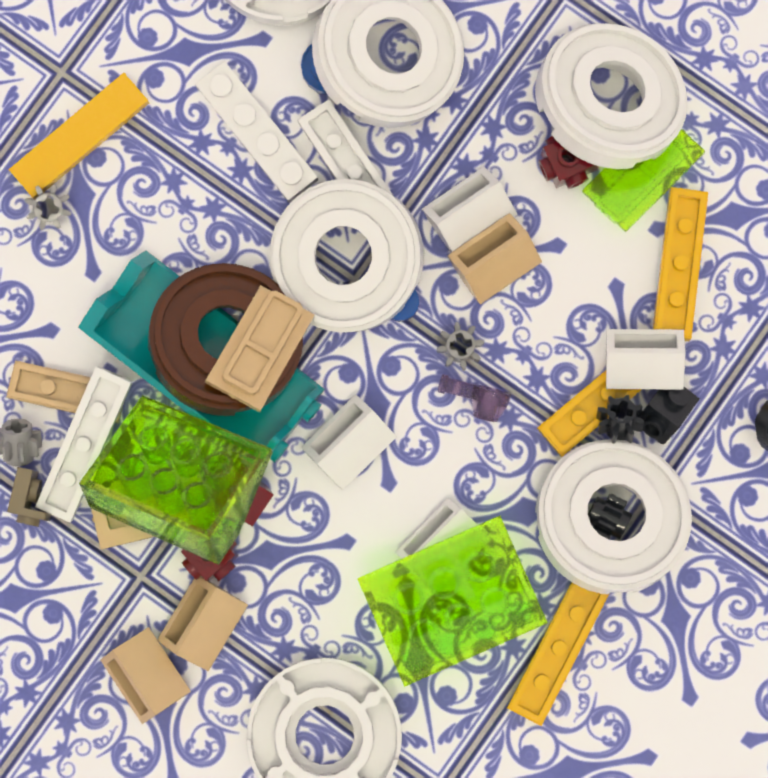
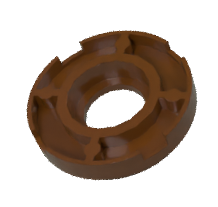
M218 263L190 270L174 280L164 290L151 316L148 331V350H150L158 379L171 395L188 407L211 415L235 416L236 412L252 409L205 383L218 359L213 358L203 349L199 342L198 327L200 321L207 313L218 308H232L244 314L260 285L270 291H278L285 295L280 289L279 284L270 277L243 265ZM303 337L264 406L276 399L290 383L302 354Z

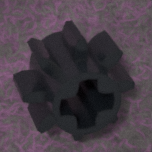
M629 395L616 399L609 396L607 408L598 407L596 418L601 421L598 433H606L611 438L612 444H615L617 440H627L629 443H632L634 431H643L644 420L639 418L642 414L643 406H635L629 400Z
M612 493L608 495L606 500L597 496L588 512V517L591 525L599 535L610 539L611 535L618 539L622 537L632 517V513L624 510L627 504L626 500Z

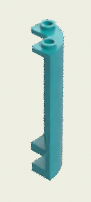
M144 251L131 259L113 288L96 298L78 328L258 469L269 459L275 463L288 448L289 444L285 440L301 420L304 419L308 423L320 409L322 404L317 399L325 389L297 368L284 391L276 399L264 406L261 412L250 409L236 412L235 416H217L197 411L180 402L171 395L158 379L150 350H148V331L154 307L164 290L180 276L148 251ZM221 308L207 313L200 321L198 327L199 342L203 349L213 358L218 359L239 322Z

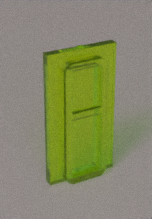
M681 129L665 152L655 160L651 158L636 163L633 168L629 169L604 168L582 190V193L609 220L627 232L705 154V150L687 135L685 130Z

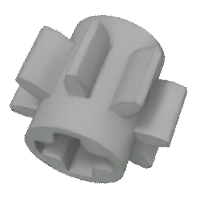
M53 184L50 192L43 193L40 186H36L35 189L39 195L36 200L31 198L25 199L27 204L33 205L34 210L26 218L33 219L37 216L41 220L40 230L45 228L46 222L53 221L56 228H61L58 220L60 214L65 216L71 215L69 210L62 209V203L70 198L69 195L59 198L55 194L56 184ZM47 196L53 197L54 205L59 207L58 213L52 212L49 218L43 217L42 209L37 207L38 201H45Z
M455 322L452 334L441 331L440 336L447 343L438 347L437 353H446L449 357L446 361V367H449L454 361L460 363L462 371H465L467 360L471 358L476 362L480 361L481 358L474 352V349L484 345V340H474L472 335L475 331V326L470 327L468 331L461 330L459 323ZM457 337H462L463 343H470L471 347L466 348L464 356H459L457 350L450 349V346L455 344Z
M11 419L2 425V428H0V455L3 454V462L11 466H25L31 463L34 457L39 456L38 448L42 447L41 430L33 431L32 423L25 419Z

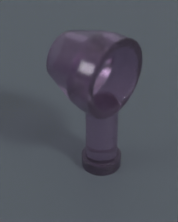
M442 374L438 386V393L444 394L446 392L472 399L473 416L491 422L499 420L507 408L511 397L509 392L452 379L445 374Z

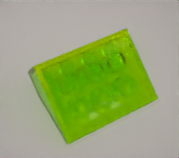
M142 395L79 482V485L91 509L219 565L240 534L273 452L267 446Z
M501 516L490 519L357 578L404 687L548 623Z

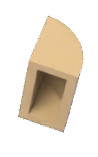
M510 213L447 255L456 272L479 304H482L542 263L528 232Z
M203 577L197 580L194 578L157 640L177 656L209 671L248 604L214 583L206 581Z
M149 627L113 649L100 660L142 724L191 692Z

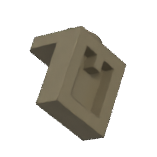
M17 467L7 512L18 514L16 519L18 523L39 527L40 520L50 521L52 514L30 509L32 502L37 503L39 499L42 480L37 479L39 472Z

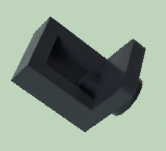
M685 387L683 390L658 389L639 417L644 420L643 431L660 444H665L680 428L700 398Z

